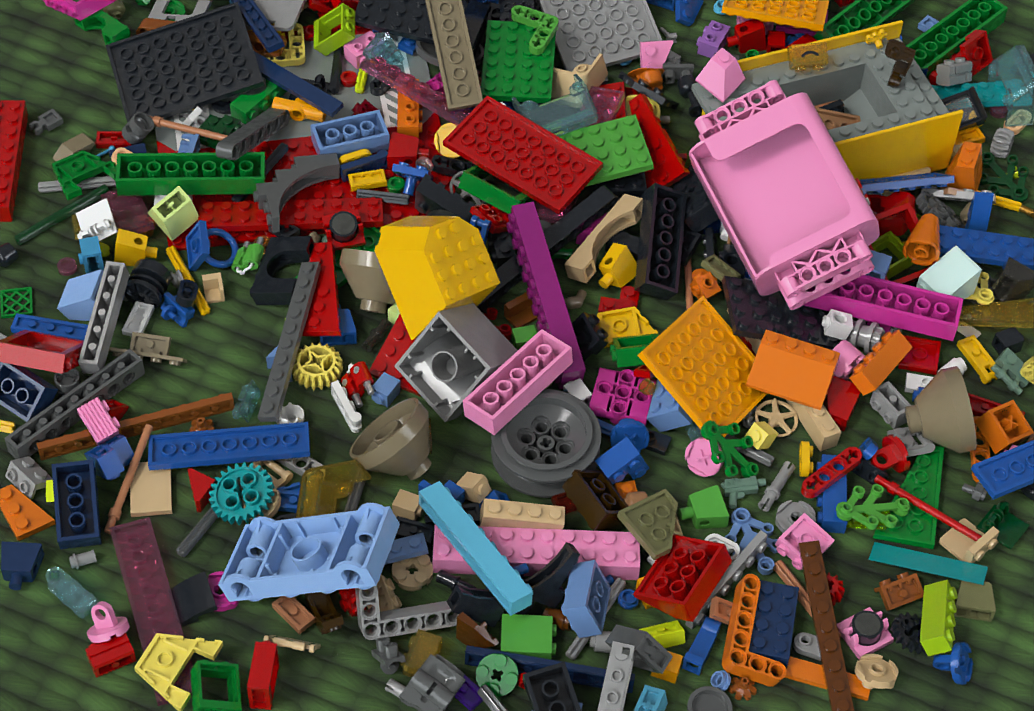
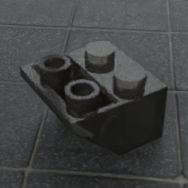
M1009 257L994 276L989 289L992 290L994 297L1002 302L1025 299L1034 288V270Z

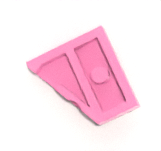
M673 40L639 42L640 67L662 68L673 45Z

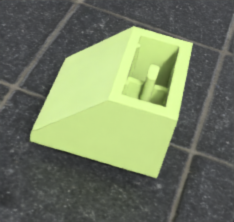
M180 186L175 188L148 212L149 216L171 241L193 225L199 217L192 200Z

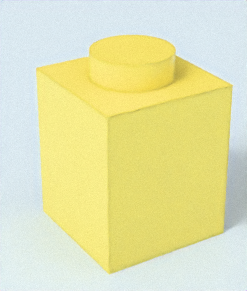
M763 421L754 422L745 436H750L753 439V446L757 450L769 449L779 433Z

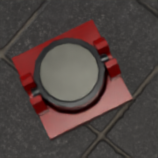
M358 209L322 216L327 242L333 243L335 251L366 245L363 223H361Z

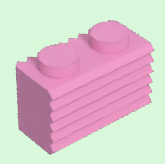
M99 397L77 409L78 415L97 445L118 435V428L121 427L115 417H110L108 413L110 408L105 400L100 401Z

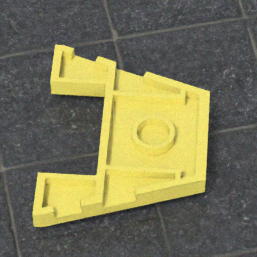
M156 633L135 665V672L177 711H183L191 698V693L173 686L193 653L214 661L223 647V641H205L204 638L187 639L179 635Z

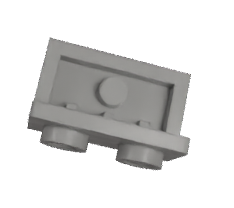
M30 456L11 460L5 475L29 499L34 498L36 490L46 488V480H53Z

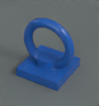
M199 220L185 238L189 271H196L204 261L216 268H228L232 266L239 249L236 240L230 233L219 228L207 229L206 221ZM209 236H220L230 244L232 255L228 260L219 261L209 255Z

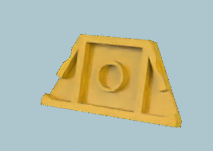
M635 306L597 313V317L600 319V328H603L608 333L607 340L609 343L604 348L610 347L613 344V338L658 333L657 330H654L649 325V321L641 316L640 311Z

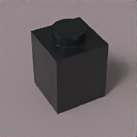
M1014 326L995 333L991 345L999 356L1006 348H1009L1015 354L1021 351L1025 340L1023 335Z

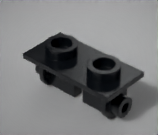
M863 457L860 464L851 470V472L872 485L877 484L874 482L877 475L885 479L889 476L886 473L887 470H880Z

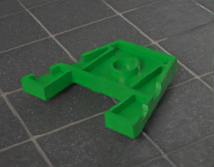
M83 150L52 163L54 174L68 201L82 195V189L77 185L81 181L93 178L102 172H105L114 180L116 177V165L114 162H104L101 160V157Z

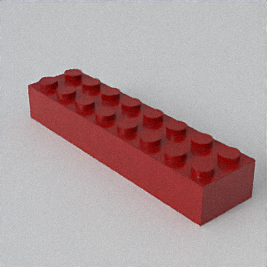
M0 100V222H12L28 121L25 100Z

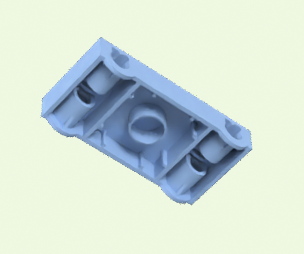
M377 503L362 504L356 511L277 521L268 517H256L250 524H245L218 585L229 602L242 600L256 602L263 598L279 596L292 598L299 594L315 592L329 594L336 590L352 588L370 589L373 586H377L380 580V575L392 548L400 523L390 506L384 507Z

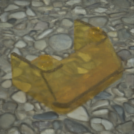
M357 460L306 470L301 479L296 518L335 513L337 499L348 496L352 491L354 482L370 480L371 475Z

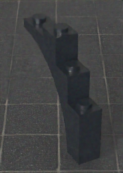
M566 542L559 553L544 568L523 580L533 590L532 605L515 614L527 615L532 610L535 601L556 609L565 594V590L561 585L566 581L570 570L577 563L580 553L573 544ZM457 584L446 601L452 612L457 614L464 612L472 620L480 623L485 621L488 626L493 628L502 618L503 612L506 611L489 589L469 588Z

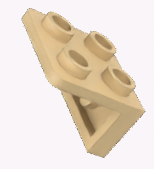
M963 518L959 523L982 536L980 539L974 541L951 528L939 540L940 545L960 561L974 563L980 561L989 549L992 550L996 546L1000 531L993 526L984 534L976 529V526Z

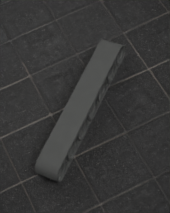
M269 108L218 142L215 151L216 156L222 159L237 160L285 127L290 119L289 111Z

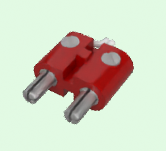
M364 361L348 365V371L341 378V383L347 390L349 400L354 401L357 408H361L363 403L360 398L365 393L364 389L367 390L368 395L375 393L372 387L374 380Z

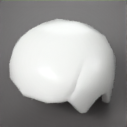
M289 402L287 406L282 407L279 421L276 423L304 422V410L299 405Z

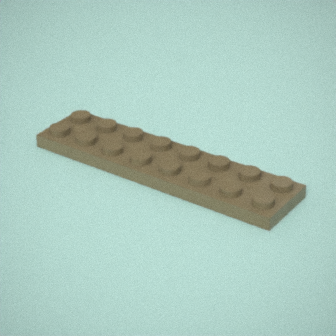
M425 0L448 111L476 107L483 100L462 0Z

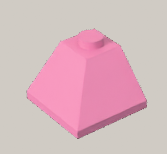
M721 48L709 60L695 81L723 103L746 78L736 58L724 48Z

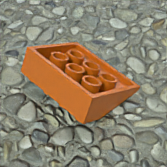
M766 329L746 386L821 410L836 371L840 353Z

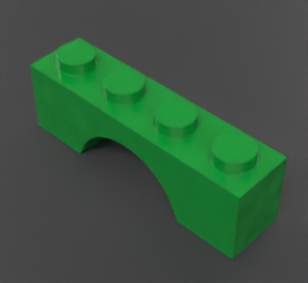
M102 10L93 13L81 21L74 18L75 25L84 31L101 29L105 45L131 37V31L127 25L122 24Z
M266 79L267 88L263 92L255 95L241 94L230 103L231 116L240 119L241 123L247 124L266 111L272 105L274 97L281 98L287 91Z

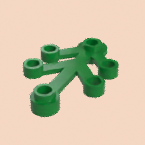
M711 420L705 422L701 427V434L710 442L712 462L714 464L724 462L726 476L733 477L738 474V468L732 463V456L741 465V474L744 478L757 476L759 472L758 465L748 462L734 448H750L753 446V439L750 436H745L741 439H725L721 435L728 433L734 436L739 434L740 426L737 423H732L728 426H718ZM718 444L721 445L722 451H719Z

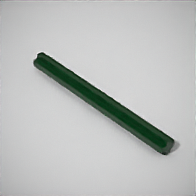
M103 184L14 236L16 243L22 245L110 193L109 188Z

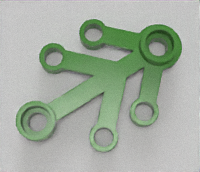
M874 484L870 495L863 505H855L858 499H862L865 494V489L862 486H855L849 500L837 504L836 515L843 521H849L853 518L871 530L877 528L879 521L888 528H894L898 521L897 517L892 514L886 516L880 512L893 511L899 516H905L909 512L910 504L906 498H899L892 503L874 504L884 491L881 485ZM860 513H865L869 515V517H865Z

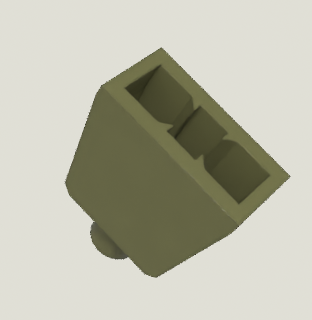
M961 580L957 592L958 598L955 600L957 612L954 616L992 622L996 612L992 584L984 581V584L980 585Z

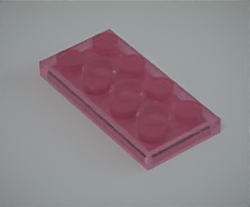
M117 190L100 195L101 200L108 199L117 231L119 228L142 233L155 229L154 223L140 195L118 196Z

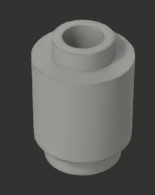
M603 631L600 635L590 636V647H593L594 652H611V647L605 642L611 633L610 631Z

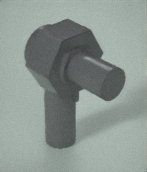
M978 481L976 487L966 483L962 487V491L972 494L971 499L978 502L979 500L984 501L987 491L980 481Z

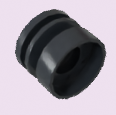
M141 259L136 262L129 276L124 295L132 304L138 301L154 305V308H157L172 280L171 273L163 264L155 260Z

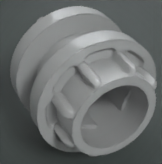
M859 318L857 321L853 320V329L846 340L857 349L859 347L864 348V353L868 354L873 351L872 347L882 341L881 337L885 334V330L879 327L877 322H872L870 326H867L866 320Z

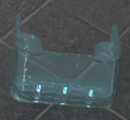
M1015 45L989 64L987 82L1002 81L1006 89V95L1003 96V104L1008 110L1005 126L1033 125L1034 64L1025 46Z
M577 74L573 75L575 83L569 88L570 94L538 105L531 100L520 104L515 97L511 98L515 112L556 136H561L595 123L599 118L587 85Z

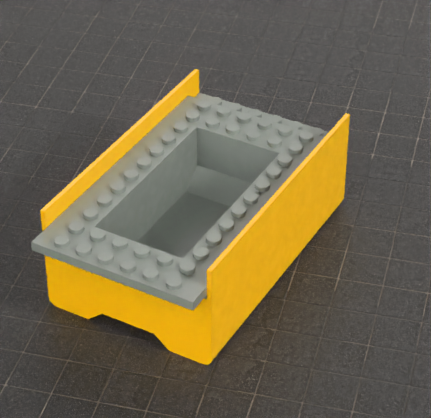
M902 20L737 60L746 79L723 103L699 83L692 84L691 87L692 92L702 107V115L708 114L772 80L778 81L786 97L802 92L807 93L814 106L841 99L844 103V113L860 116L861 122L830 129L828 132L854 179L858 178L859 180L891 177L929 167L931 172L947 168L964 113L963 110L948 111L914 59L906 76H899L902 77L899 87L892 88L887 86L896 60L888 58L885 55V49L890 39L902 42L900 39L903 26ZM881 29L888 33V37L882 40L883 47L880 49L876 48L875 43L867 44L865 42L866 35H872V33L879 32ZM807 51H815L819 54V56L807 54L804 57L801 55ZM755 99L753 101V103L756 104L761 102L760 99ZM740 107L736 109V112H742L744 108ZM722 116L719 118L720 121H724L727 119L726 116Z

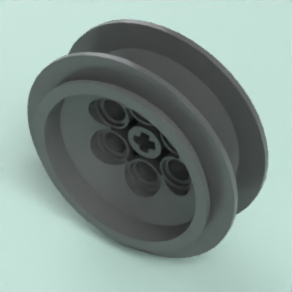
M544 389L495 435L491 433L492 462L504 482L523 494L542 498L566 495L567 493L562 486L567 479L572 477L574 470H596L598 466L595 460L600 457V424L591 408L579 398L563 391Z

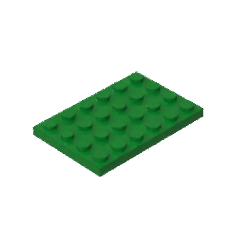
M488 20L481 81L483 99L489 96L496 101L551 104L556 33L545 51L540 55H534L529 51V41L537 30L536 28L514 21ZM542 33L540 36L546 37L548 34Z

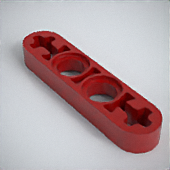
M848 447L807 477L802 483V495L806 498L817 497L857 467L862 458L861 450L857 447ZM840 464L844 469L836 470L833 465ZM825 474L829 476L830 480L823 481L819 476ZM815 485L814 490H813V489H809V490L807 489V487L811 488V487H813V486Z

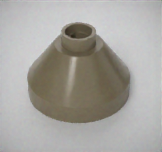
M342 249L339 265L355 297L361 300L360 310L386 314L387 305H393L395 300L376 253L357 249Z
M957 366L941 369L916 396L914 405L905 407L909 431L911 434L920 432L923 438L958 454L975 451L977 441L974 418L961 371Z
M408 398L392 406L369 424L357 437L349 452L351 458L364 470L395 476L406 475L410 480L417 479L432 464L427 457L430 452L428 411L417 398Z

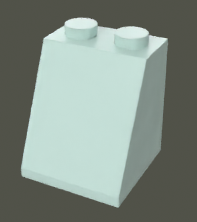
M956 245L919 276L916 287L965 299L974 294L982 269Z

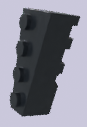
M426 173L415 190V209L422 214H428L433 210H446L470 223L473 215L469 211L472 206L477 205L470 201L464 202L460 194L456 192L450 193L445 189L444 184L441 182L436 184L430 180L431 176Z

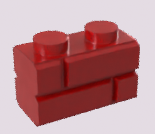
M126 633L119 637H116L115 634L110 636V641L92 643L85 649L87 659L96 678L137 661L134 649Z

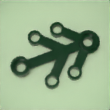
M983 153L982 167L991 168L998 177H989L987 173H982L981 178L984 177L986 179L981 180L980 184H992L988 187V190L996 189L995 192H992L993 194L1011 197L1012 200L1023 203L1029 195L1028 190L1025 188L1026 177L1029 175L1028 167L1021 166L1018 168L1019 180L1016 185L1013 182L1015 166L1018 164V157L1011 154L1007 157L1008 168L1006 174L995 162V157L992 153ZM998 185L1007 186L1009 189H999Z

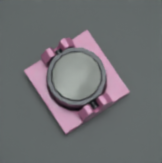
M869 607L837 624L841 637L859 660L861 656L872 654L894 641V637L888 631V619L882 620V611L874 613Z

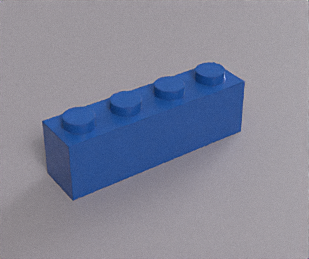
M822 454L821 461L816 464V471L837 455ZM840 464L833 465L836 470L844 469ZM825 474L819 476L823 481L830 480L829 476ZM846 475L817 496L816 505L820 507V512H817V524H820V527L825 532L845 533L848 522L837 517L836 506L840 502H847Z

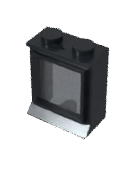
M974 86L963 92L941 99L949 112L963 110L964 113L958 131L985 124L988 116Z

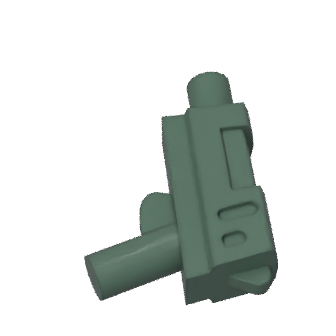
M756 476L742 479H725L721 483V487L724 489V497H729V508L735 509L737 507V499H743L747 494L758 493V487L766 486V479H756Z

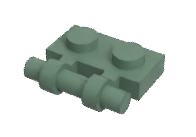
M1009 348L1003 350L996 359L995 364L990 368L995 373V376L1007 384V388L1010 391H1014L1017 395L1023 392L1022 388L1029 383L1020 374L1024 362Z

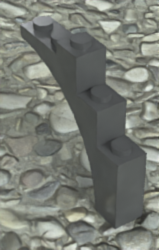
M337 153L294 157L291 169L275 170V178H272V182L256 184V191H253L254 202L258 203L259 209H264V213H268L266 214L267 225H271L272 232H280V213L292 196L310 185L339 178L340 163Z

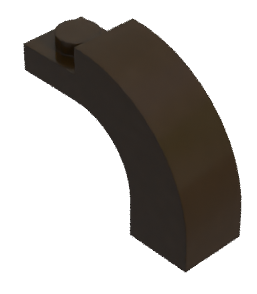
M322 592L304 594L310 612L315 617V624L322 635L342 628L344 624L343 617L336 611L329 594Z

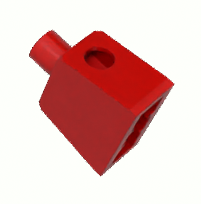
M752 18L735 25V35L726 38L728 48L737 45L741 54L751 49L757 51L766 50L765 26L758 19Z
M396 132L391 133L387 155L388 169H392L393 163L399 164V162L410 164L409 166L416 168L418 158L429 159V149L420 148V139L418 137Z

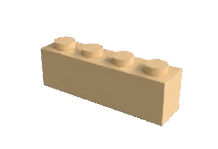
M484 498L480 508L479 526L563 530L565 525V507Z

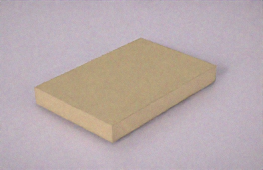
M139 462L130 485L131 517L172 514L171 469L149 471L148 462Z

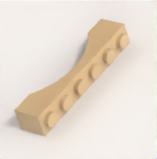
M624 194L616 202L614 207L597 224L596 228L564 264L568 278L587 283L596 273V260L603 245L619 231L637 224L641 219L642 198Z

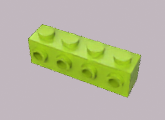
M948 580L924 586L920 643L928 656L952 651L953 641H955L953 630L956 626L954 614L957 612L955 599L958 596L955 587H951Z

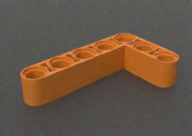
M747 574L735 588L722 657V667L730 674L747 677L751 681L773 687L786 676L787 670L783 663L749 652L761 584L756 575Z

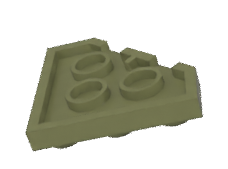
M666 489L618 511L617 517L653 560L670 553L678 502Z

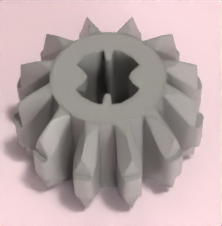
M1007 128L997 129L992 139L990 153L998 158H1006L1014 142V131Z

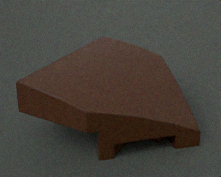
M464 612L457 616L456 638L466 646L488 648L499 643L495 637H492V634H488L485 621L478 625Z

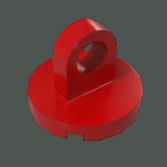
M893 434L887 435L882 439V448L877 450L872 456L871 464L882 471L892 467L895 471L902 473L910 467V460L907 461L906 458L909 456L908 451L899 437H894ZM881 456L885 458L886 464L878 463L876 457Z

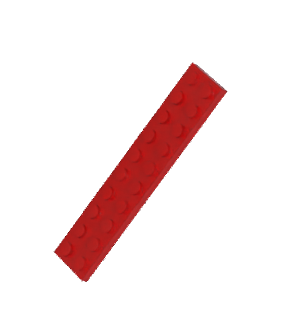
M382 198L289 200L280 213V225H284L285 228H289V225H295L299 229H324L322 216L358 209L363 227H382ZM254 201L199 203L198 221H206L207 229L219 228L227 232L268 230V226H271L267 225L266 214L268 213H264V209H259L258 203Z

